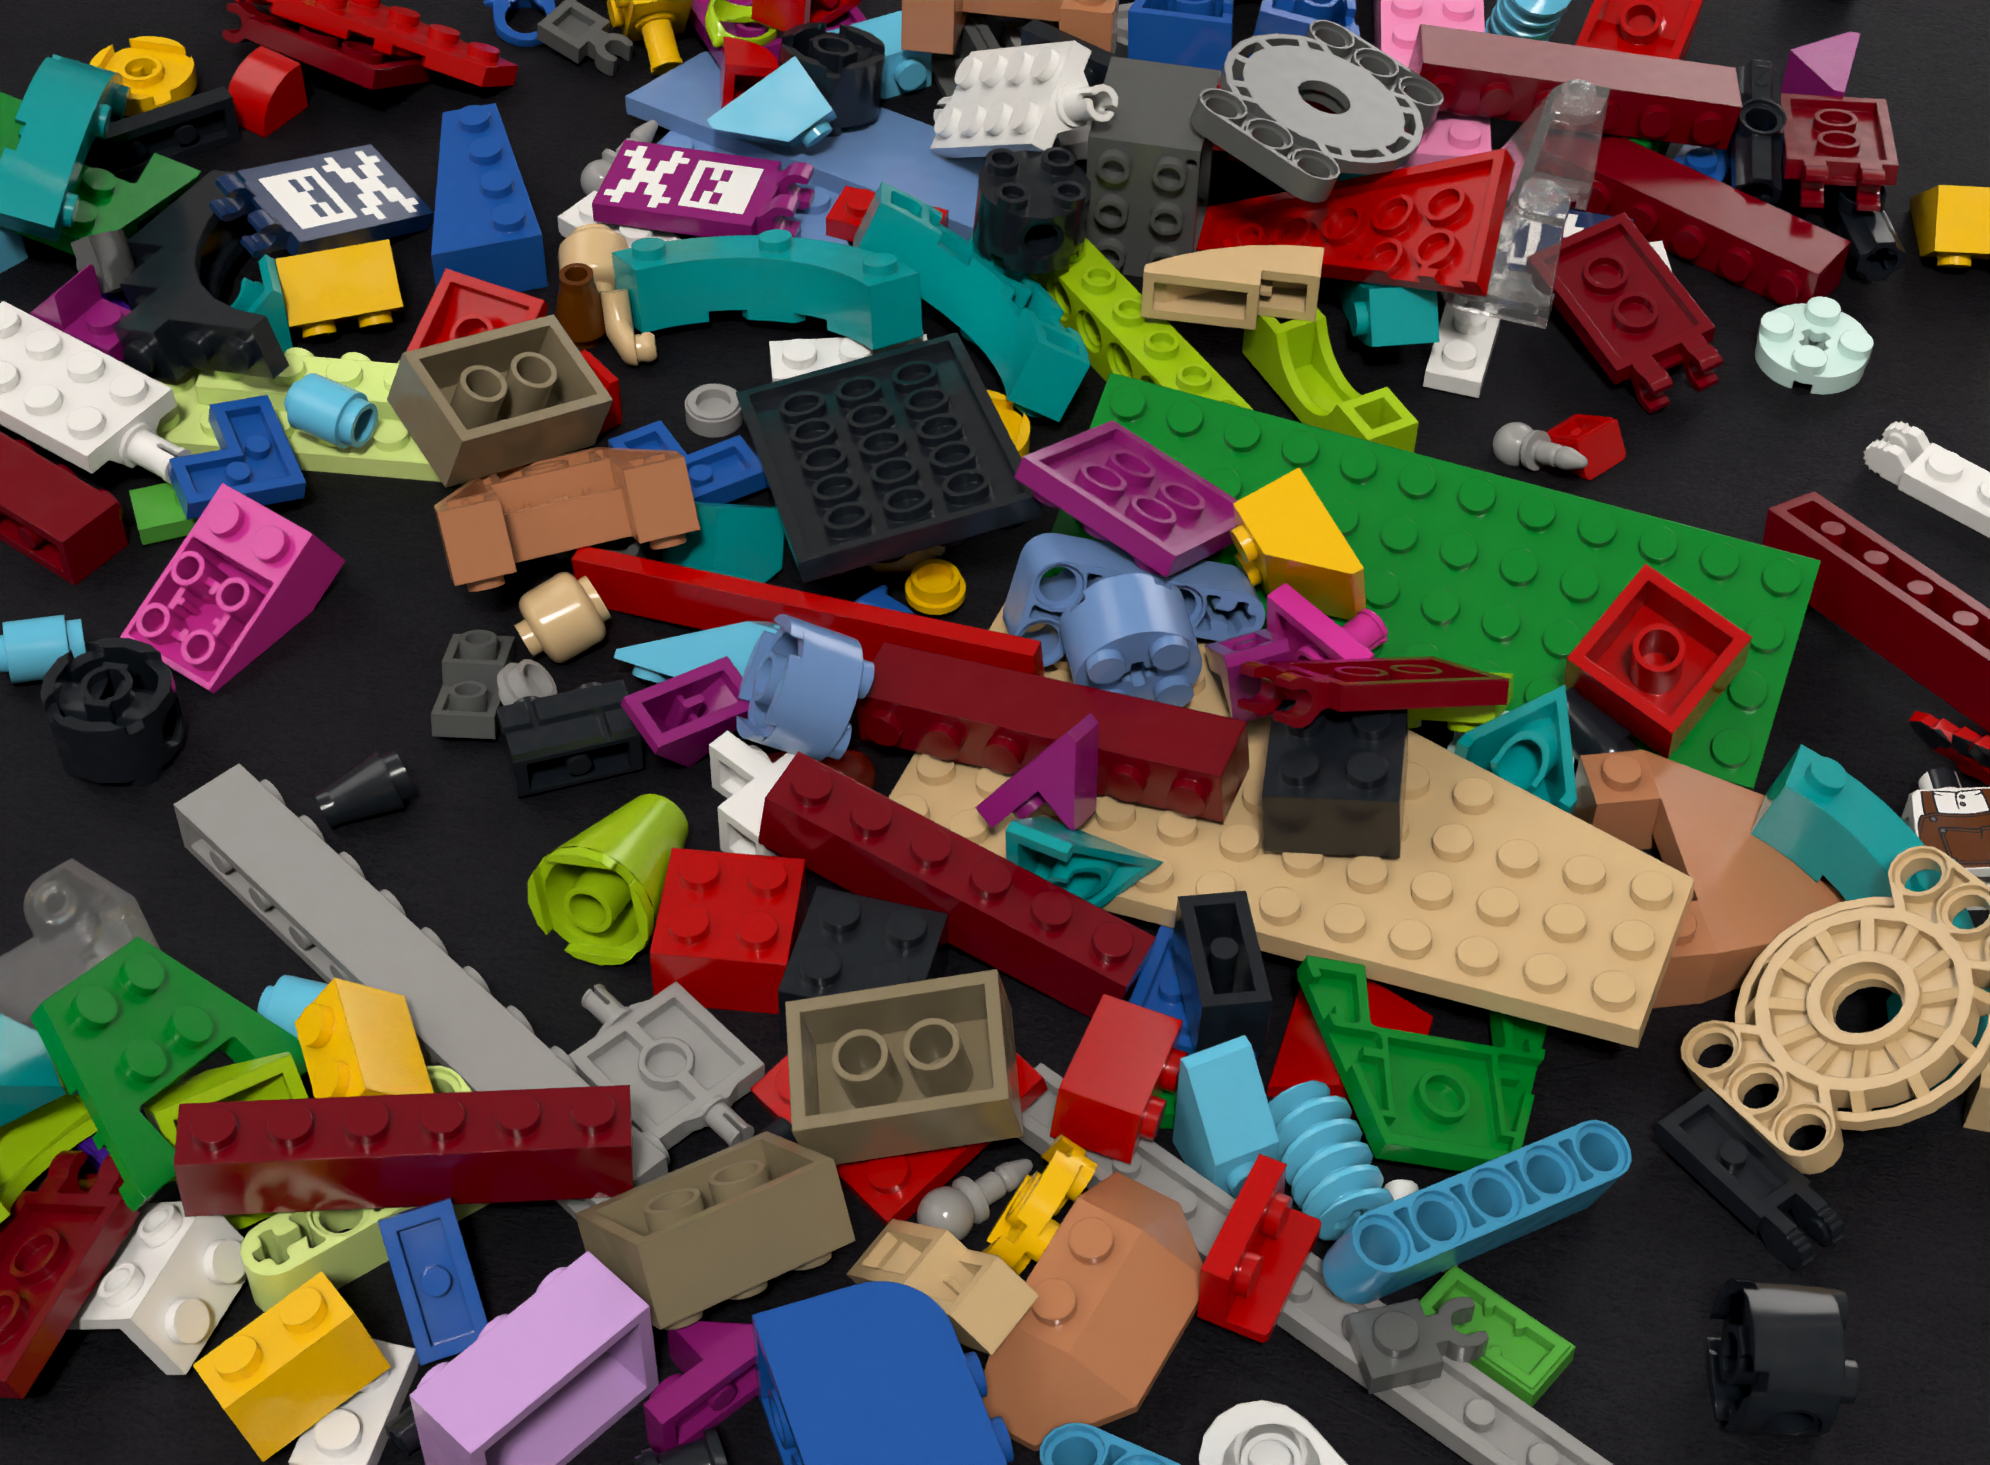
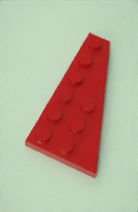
M234 0L237 2L246 1L259 5H270L269 12L271 14L345 40L350 39L351 34L374 40L373 49L388 55L398 54L411 58L423 56L421 62L423 67L480 87L514 86L518 65L500 58V50L498 48L480 42L467 43L460 40V32L458 30L439 24H430L429 26L420 21L421 15L411 9L391 6L389 8L381 4V0Z
M1503 148L1390 172L1336 181L1329 198L1321 203L1301 200L1286 191L1207 207L1196 250L1199 252L1223 248L1221 239L1226 237L1230 238L1233 247L1247 245L1324 247L1321 277L1486 297L1515 162L1508 150Z

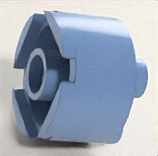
M1121 574L1100 580L1083 590L1085 600L1072 612L1069 605L1066 607L1061 615L1059 625L1074 684L1183 707L1191 701L1194 696L1192 686L1200 675L1202 659L1184 597L1178 587L1170 583V589L1157 585L1155 577L1149 574Z
M780 614L773 620L781 627L776 634L763 631L753 648L745 668L738 698L749 701L748 719L737 716V731L744 739L796 755L800 751L817 761L823 760L825 757L838 760L844 755L850 742L852 728L849 720L856 700L863 699L871 688L875 672L874 663L863 659L862 647L856 638L785 614Z

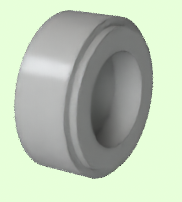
M717 383L702 385L692 390L685 399L687 426L694 433L710 438L723 437L735 432L743 422L736 396L737 391L730 386Z

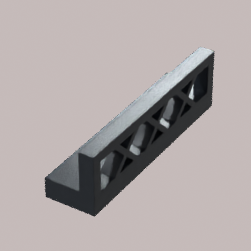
M225 86L109 123L105 137H95L84 165L91 168L105 169L115 177L123 180L143 173L154 153L180 161L240 141L233 97Z

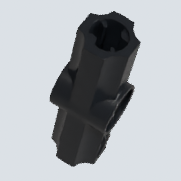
M1752 59L1743 66L1735 67L1742 110L1726 149L1727 156L1731 160V187L1768 204H1777L1782 193L1781 136L1787 120L1786 113L1781 107V72L1772 67L1771 61Z
M1824 185V205L1830 215L1827 231L1851 241L1848 254L1856 270L1862 272L1867 281L1886 280L1894 271L1901 269L1904 265L1906 251L1884 211L1887 198L1885 187L1881 185L1880 212L1856 211V186Z

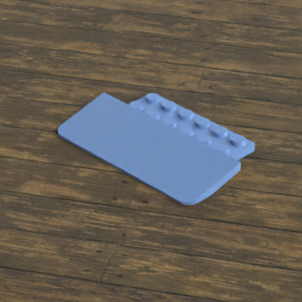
M710 51L696 55L625 96L627 114L645 121L655 120L658 126L670 130L657 144L781 161L782 170L794 162H805L814 166V172L808 185L796 183L801 188L815 190L810 207L807 209H797L794 217L782 216L786 220L800 222L797 238H808L853 246L851 241L826 236L825 218L845 186L868 189L876 193L881 181L930 206L949 210L948 229L968 241L973 232L979 172L985 166L986 157L946 158L931 150L930 147L936 133L934 126L880 107L877 122L843 127L841 135L824 137L809 148H806L803 143H800L793 149L719 136L707 122L708 118L721 110V67Z

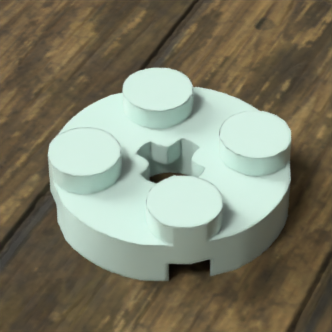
M1818 296L1811 298L1807 304L1786 305L1765 313L1761 318L1757 333L1755 359L1760 369L1780 385L1792 389L1793 382L1797 381L1802 384L1812 385L1810 392L1812 394H1834L1848 390L1859 383L1869 362L1874 342L1873 338L1858 321L1841 312L1838 302L1828 297Z

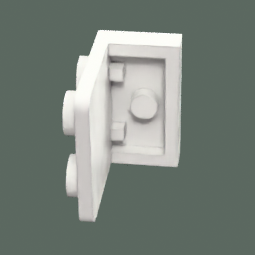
M182 1201L148 1203L138 1209L140 1215L67 1330L121 1329L166 1375H186L247 1278L240 1255L241 1243L244 1237L223 1215L185 1217Z

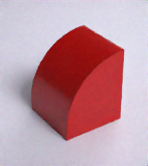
M733 37L723 38L720 73L721 109L779 68L778 60L772 52L747 40Z
M262 45L243 60L233 75L228 88V92L233 97L238 125L263 138L269 136L308 107L301 64Z

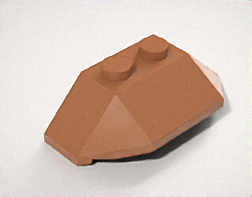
M1117 1171L1077 1197L1026 1280V1283L1039 1297L993 1355H989L984 1369L987 1396L983 1397L982 1401L990 1419L1001 1416L1011 1439L1036 1452L1040 1450L1044 1437L1053 1429L1064 1424L1083 1423L1097 1428L1138 1412L1198 1309L1200 1269L1203 1264L1179 1202Z

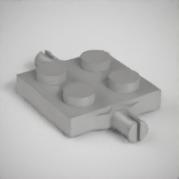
M677 981L651 999L632 1004L629 1007H624L602 984L594 985V992L591 989L587 990L581 1004L603 1026L594 1038L568 1056L574 1063L579 1076L591 1087L630 1085L632 1125L641 1132L647 1129L654 1133L663 1143L666 1150L672 1148L694 1131L708 1126L729 1147L753 1137L754 1128L747 1124L731 1106L751 1091L750 1088L765 1075V1064Z

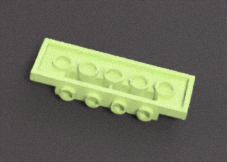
M294 347L285 351L284 355L289 366L275 379L191 368L178 381L153 378L172 388L177 405L160 419L156 430L157 435L178 447L191 451L192 455L221 450L208 421L210 404L268 395L301 470L441 482L387 401L400 360L397 363L374 362L367 356L357 352L346 353L340 359L315 357L306 349ZM310 373H316L364 393L368 401L375 404L378 409L377 425L369 441L360 448L352 446L339 448L292 428L288 422L285 410V398L292 384Z

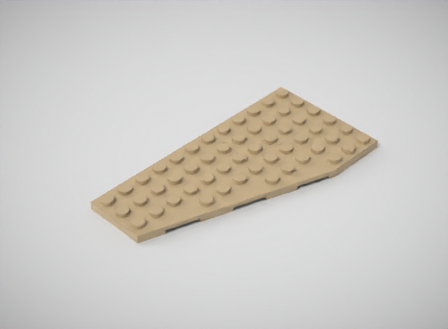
M1003 605L989 630L1008 634L1003 621ZM1047 623L1032 625L1025 632L1038 631ZM1196 638L1201 654L1202 668L1198 679L1192 686L1194 696L1183 707L1231 718L1221 676L1210 670L1204 645L1218 641ZM1066 653L1055 664L1044 667V677L1074 683ZM1272 715L1247 721L1250 768L1224 823L1097 794L1094 813L1077 828L1164 862L1103 906L1101 909L1174 928L1178 896L1246 891L1260 951L1302 962L1306 955L1362 964L1365 966L1366 978L1635 1048L1639 1047L1690 907L1694 891V878L1409 729L1408 768L1400 858L1265 851L1262 791ZM915 752L888 798L1006 859L1005 830L1010 822L1017 820L1013 813H1010L991 828L975 807L1014 774L1000 773L989 768L954 760H944L932 755ZM1044 802L1026 817L1044 816L1064 824L1047 802Z

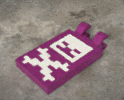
M624 140L592 202L593 220L596 222L700 237L757 235L773 229L787 230L791 232L792 237H796L800 229V222L786 220L782 216L794 217L797 209H807L810 207L815 190L801 188L796 183L808 185L814 172V166L805 162H794L782 170L781 161Z

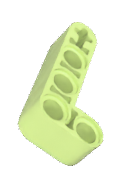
M444 1066L426 1067L434 1093L472 1092L461 1076L453 1069ZM490 1203L453 1205L457 1221ZM418 1206L279 1212L259 1223L246 1234L241 1243L240 1251L255 1304L266 1312L321 1271L337 1290L389 1261L378 1225V1219ZM345 1229H352L344 1233H338Z

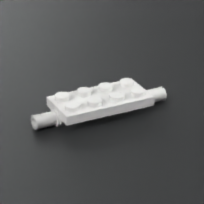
M1074 40L971 51L970 55L961 62L956 71L955 83L957 86L953 95L941 98L937 105L944 108L934 110V131L936 136L930 149L946 158L986 157L990 151L998 148H1005L1014 152L1023 150L1043 152L1053 146L1055 138L1060 132L1084 127L1087 121H1109L1113 117L1114 112L1105 111V109L1117 108L1118 96L1112 87L1105 84L1089 87L1083 71L1092 51Z
M2 301L0 303V424L91 474L111 460L130 468L139 465L172 484L168 476L169 459L192 455L191 451L178 447L159 437L156 432L160 419L177 406L172 388Z

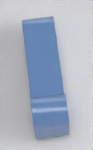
M1043 533L1033 537L1025 544L1020 553L1003 608V621L1008 634L1041 641L1043 667L1055 664L1066 653L1059 625L1061 615L1066 607L1069 605L1072 612L1085 600L1083 590L1100 580L1128 573L1149 574L1155 577L1157 585L1170 589V583H1172L1179 589H1182L1181 593L1184 597L1196 638L1222 641L1261 630L1266 614L1252 583L1243 570L1236 566L1200 560L1168 577H1164L1163 575L1152 574L1141 569L1135 564L1131 554L1113 543L1058 533ZM1064 567V570L1056 576L1042 577L1043 574L1052 568ZM1047 623L1038 631L1025 632L1032 625Z

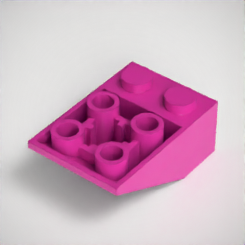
M222 483L120 637L131 638L152 645L161 653L162 661L166 665L169 664L170 668L214 694L314 610L345 563V560L311 532Z

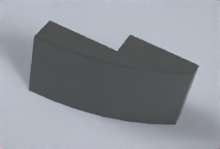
M124 230L94 234L70 243L76 257L78 273L89 264L94 266L101 295L123 291L119 283L137 269L136 261L127 243Z
M471 630L463 634L452 635L442 660L443 685L431 712L432 736L496 739L499 730L497 707L504 706L499 698L497 675L503 667L514 661L515 636H496L495 633L488 630Z

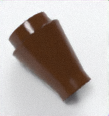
M582 263L566 265L559 272L560 285L555 317L578 350L590 349L599 345L606 333L601 297L594 282L591 267Z

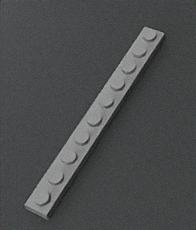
M1040 1063L1034 1069L1044 1077L1047 1090L1022 1113L1024 1136L1017 1138L1042 1155L1056 1139L1050 1137L1058 1089L1063 1078ZM1143 1137L1131 1164L1083 1148L1086 1150V1157L1098 1164L1086 1188L1091 1189L1117 1171L1179 1202L1202 1264L1204 1263L1236 1200L1154 1141ZM1311 1252L1278 1319L1277 1325L1367 1389L1345 1333L1346 1319L1348 1314L1386 1306V1304L1377 1299L1370 1303L1358 1305L1348 1303L1336 1296L1326 1284L1323 1276V1260ZM1442 1356L1444 1364L1440 1378L1373 1393L1472 1465H1613L1468 1362H1458Z

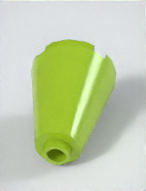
M643 794L546 854L540 860L527 882L528 904L537 925L546 935L554 929L563 939L569 942L564 951L577 959L600 966L622 965L631 960L652 938L672 848L683 849L688 836V822L681 809L663 796Z

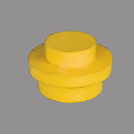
M928 559L920 562L914 567L905 583L907 602L912 608L924 614L942 615L950 613L962 605L966 596V583L959 570L951 562L942 559Z

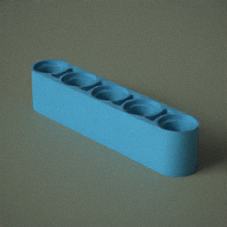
M1599 1120L1585 1121L1368 1211L1360 1216L1327 1251L1322 1261V1273L1326 1284L1336 1296L1348 1303L1358 1305L1370 1303L1580 1212L1592 1205L1628 1171L1632 1161L1628 1142L1618 1129L1607 1122Z

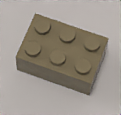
M554 314L402 353L387 397V401L445 488L595 445L613 402L610 394Z
M997 969L785 1002L792 1133L799 1145L833 1158L835 1164L838 1165L1024 1136L1012 1008Z
M768 1131L575 1213L585 1251H589L650 1306L652 1325L660 1330H674L689 1326L701 1319L703 1310L727 1299L739 1300L755 1296L767 1288L768 1280L790 1270H807L818 1267L830 1260L832 1251L856 1241L834 1159Z

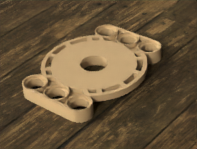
M1920 845L1908 848L1898 854L1891 862L1888 876L1892 897L1873 896L1839 902L1805 916L1781 932L1756 958L1744 979L1735 1010V1023L1717 1020L1703 1022L1692 1028L1683 1039L1681 1045L1682 1060L1695 1083L1703 1091L1707 1088L1711 1090L1744 1120L1784 1161L1802 1174L1820 1173L1836 1163L1841 1157L1844 1147L1841 1129L1867 1131L1900 1126L1934 1113L1962 1094L1982 1073L1990 1061V993L1981 989H1990V914L1988 919L1977 928L1960 929L1952 924L1958 912L1965 908L1977 906L1990 911V887L1946 853L1933 846ZM1928 869L1942 874L1939 882L1929 890L1917 892L1905 888L1909 877L1918 871ZM1867 987L1886 988L1896 993L1902 1001V1007L1893 1020L1874 1031L1850 1033L1840 1030L1836 1025L1835 1017L1839 1005L1848 995L1858 989ZM1980 1016H1989L1987 1028L1977 1047H1974L1972 1042L1977 1034ZM1728 1044L1734 1049L1730 1059L1719 1067L1706 1068L1698 1064L1700 1055L1712 1045ZM1959 1063L1963 1064L1962 1067L1950 1079H1948L1932 1091L1929 1090L1930 1088L1944 1080ZM1766 1083L1773 1084L1779 1088L1777 1098L1766 1107L1754 1109L1743 1105L1745 1094L1756 1085ZM1915 1097L1914 1100L1893 1108L1872 1111V1108L1895 1105ZM1838 1108H1852V1112L1838 1111ZM1812 1124L1826 1129L1825 1138L1813 1149L1801 1151L1789 1146L1792 1134L1802 1126Z

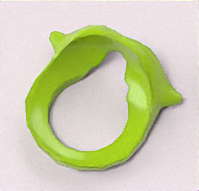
M710 0L709 5H707L705 26L715 48L723 47L724 37L743 39L764 46L777 38L779 30L765 25L769 30L761 36L752 38L737 37L726 32L721 22H754L763 24L751 19L752 6L737 5L727 0Z

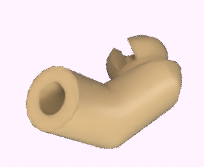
M628 289L601 292L606 335L624 363L639 367L640 362H654L658 358L655 335L650 332L635 334Z

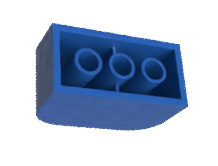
M864 1282L752 1315L757 1393L782 1465H1007L1014 1461L1011 1439L1001 1416L990 1419L982 1401V1398L987 1396V1384L977 1354L974 1351L963 1353L949 1317L938 1303L925 1293L913 1287L895 1282Z

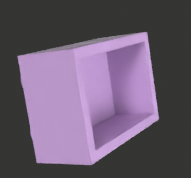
M589 1251L568 1267H560L552 1271L541 1282L534 1295L510 1314H502L491 1320L472 1345L452 1361L442 1362L434 1366L421 1379L417 1389L409 1395L425 1465H566L659 1385L650 1306Z

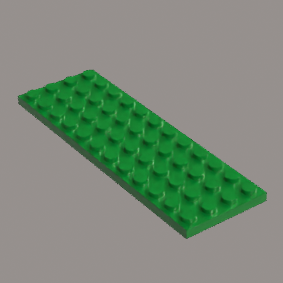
M1110 372L1090 429L1114 420L1237 500L1246 497L1300 467L1364 567L1366 608L1375 612L1382 619L1388 630V635L1386 636L1388 641L1371 651L1375 654L1374 658L1434 656L1485 672L1514 674L1513 699L1505 711H1511L1564 685L1566 658L1644 564H1648L1752 636L1744 667L1668 759L1753 791L1818 573L1820 560ZM1059 509L1051 533L1108 542L1088 534L1083 529L1082 522L1064 510ZM1232 544L1202 560L1237 567L1234 555L1238 553L1235 544ZM1064 567L1052 568L1043 574L1042 577L1056 576L1064 570ZM1260 584L1254 586V589L1266 613L1262 630L1267 629V595ZM1326 615L1340 627L1349 621ZM1632 734L1629 736L1632 742L1639 748L1638 750H1646L1662 756Z

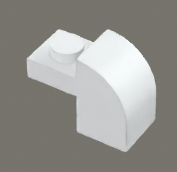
M726 731L709 744L712 788L727 798L726 801L717 807L720 849L723 852L784 857L758 843L765 797L792 761L795 754L787 752L775 763H772L766 753L759 747L754 745L748 746L732 733Z

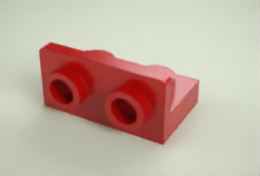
M1259 1153L1200 1269L1197 1317L1260 1343H1265L1269 1340L1320 1235L1321 1221L1292 1209L1293 1198L1284 1194L1287 1164Z

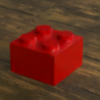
M1645 563L1566 658L1564 685L1567 689L1573 686L1584 698L1632 731L1633 736L1668 759L1744 667L1752 636Z
M672 848L650 949L654 996L677 981L704 1008L779 1014L778 988L808 911L806 860Z

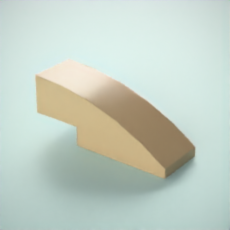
M1247 245L1193 252L1146 264L1143 273L1141 317L1250 330L1256 329L1258 315L1315 322L1324 247Z
M891 1219L847 1273L856 1284L873 1281L895 1282L913 1287L925 1293L938 1303L947 1314L959 1343L993 1355L1039 1297L998 1255L967 1249L947 1229Z

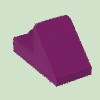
M92 264L87 265L29 313L120 362L124 359L123 347L113 327L127 316L131 310L102 298L95 268Z
M1262 629L1204 645L1210 670L1221 676L1231 718L1250 721L1268 716L1256 715L1237 707L1238 699L1254 698L1261 689V679L1241 674L1240 665L1247 661H1258L1267 665L1273 661H1291L1287 638L1267 629Z
M1089 713L975 807L990 827L993 828L1010 813H1013L1017 820L1025 819L1044 802L1050 805L1071 831H1075L1096 809L1099 722Z
M697 1321L680 1329L667 1330L670 1357L684 1374L678 1373L666 1378L655 1388L649 1400L643 1404L648 1443L657 1453L698 1440L702 1437L704 1429L717 1426L758 1395L752 1324Z

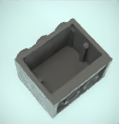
M1111 56L1104 84L1115 90L1118 96L1117 108L1105 109V111L1114 112L1113 117L1109 121H1093L1089 132L1086 176L1091 182V197L1085 237L1122 275L1143 277L1146 264L1178 255L1198 252L1196 248L1207 207L1210 204L1215 144L1193 128L1190 117L1200 93L1208 88L1220 87L1219 77L1221 70Z

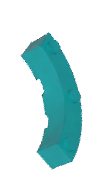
M53 54L52 58H45L35 73L15 117V123L22 125L18 134L20 140L15 151L4 147L0 159V227L58 242L62 226L72 228L80 198L79 195L73 194L90 147L95 137H105L109 123L113 122L114 116L123 118L127 109L130 87L123 85L124 82L120 73Z
M1340 173L1337 181L1367 176V174ZM1325 277L1326 281H1334L1342 308L1350 324L1352 335L1357 336L1365 345L1380 347L1440 342L1437 291Z
M881 181L853 238V247L875 253L893 254L898 262L919 272L921 298L960 327V334L971 343L978 345L986 354L1001 377L1007 400L1013 402V405L1019 411L1030 417L1041 418L1046 416L1060 422L1090 367L1088 351L1079 332L1070 327L1065 329L1060 323L1064 310L1028 273H1019L1003 268L1004 258L998 257L992 252L991 261L983 257L973 243V232L969 240H965L940 224L942 212Z
M781 229L767 230L759 235L698 237L664 241L660 238H642L634 241L631 244V248L612 252L616 290L628 289L633 324L641 333L687 324L710 322L709 311L742 310L743 317L747 320L798 323L805 321L806 315L827 320L828 331L847 336L872 350L923 336L920 274L905 264L898 262L896 256L890 253H875L835 242L792 237L791 232Z
M1802 744L1767 791L1750 833L1793 861L1816 882L1823 875L1841 893L1846 901L1873 896L1892 897L1888 876L1891 862L1898 854L1908 848L1920 845L1925 846L1914 831L1886 803L1861 782L1849 775L1838 762L1831 758L1823 757ZM1928 869L1918 871L1909 877L1905 888L1917 892L1929 890L1939 882L1942 874ZM1966 908L1958 912L1953 919L1952 924L1960 929L1975 928ZM1981 988L1990 993V989ZM1894 992L1886 1001L1888 1023L1893 1020L1902 1007L1901 999ZM1980 1016L1977 1034L1972 1042L1974 1047H1977L1987 1028L1989 1016ZM1959 1063L1944 1080H1942L1929 1090L1932 1091L1933 1089H1935L1936 1087L1950 1079L1962 1067L1963 1064Z

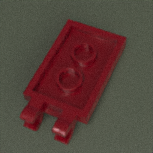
M249 2L227 4L226 10L236 13L242 23L241 29L223 30V38L230 43L253 41L370 90L432 81L434 70L421 65L423 56L411 58L398 54L388 55L374 50V40L351 34L350 39L345 40L274 14L268 15L259 11ZM258 5L260 8L269 11L270 5Z
M1781 93V107L1787 117L1781 136L1784 179L1801 180L1800 207L1824 208V185L1856 186V211L1880 212L1881 185L1895 186L1899 168L1886 99Z
M1625 212L1528 254L1527 270L1611 381L1616 385L1630 378L1637 398L1647 413H1653L1670 404V400L1663 391L1672 388L1673 381L1666 370L1676 365L1683 364L1688 381L1698 392L1719 382V378L1712 369L1721 366L1723 360L1718 351L1709 344L1713 341L1714 324Z
M1434 656L1269 662V665L1258 661H1247L1240 665V673L1253 678H1260L1261 689L1254 698L1238 699L1237 707L1261 716L1273 712V720L1294 728H1303L1311 724L1317 715L1327 708L1339 712L1507 705L1509 678ZM1285 698L1296 700L1295 705L1290 710L1275 711Z
M61 1151L53 1158L49 1166L47 1178L39 1190L22 1191L11 1208V1215L0 1224V1397L24 1399L140 1215L138 1210L134 1213L125 1204L118 1190L124 1184V1181L110 1154L103 1160L98 1174L85 1173L78 1183V1172L88 1156L84 1151Z

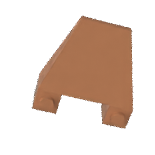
M902 0L901 50L953 55L969 12L1059 22V30L1114 54L1117 42L1119 0Z
M594 447L558 455L471 480L434 505L451 579L455 586L467 584L468 592L488 590L505 584L503 575L517 572L515 563L630 536H633L639 543L649 542L650 548L653 550L664 549L687 542L685 533L700 530L685 458L679 452L670 450Z
M1646 750L1580 755L1575 776L1577 802L1573 816L1638 850L1658 848L1663 863L1695 879L1693 898L1653 1008L1701 1004L1741 988L1756 958L1781 932L1811 913L1846 901L1841 893L1823 875L1816 882L1793 861L1750 834L1765 795Z

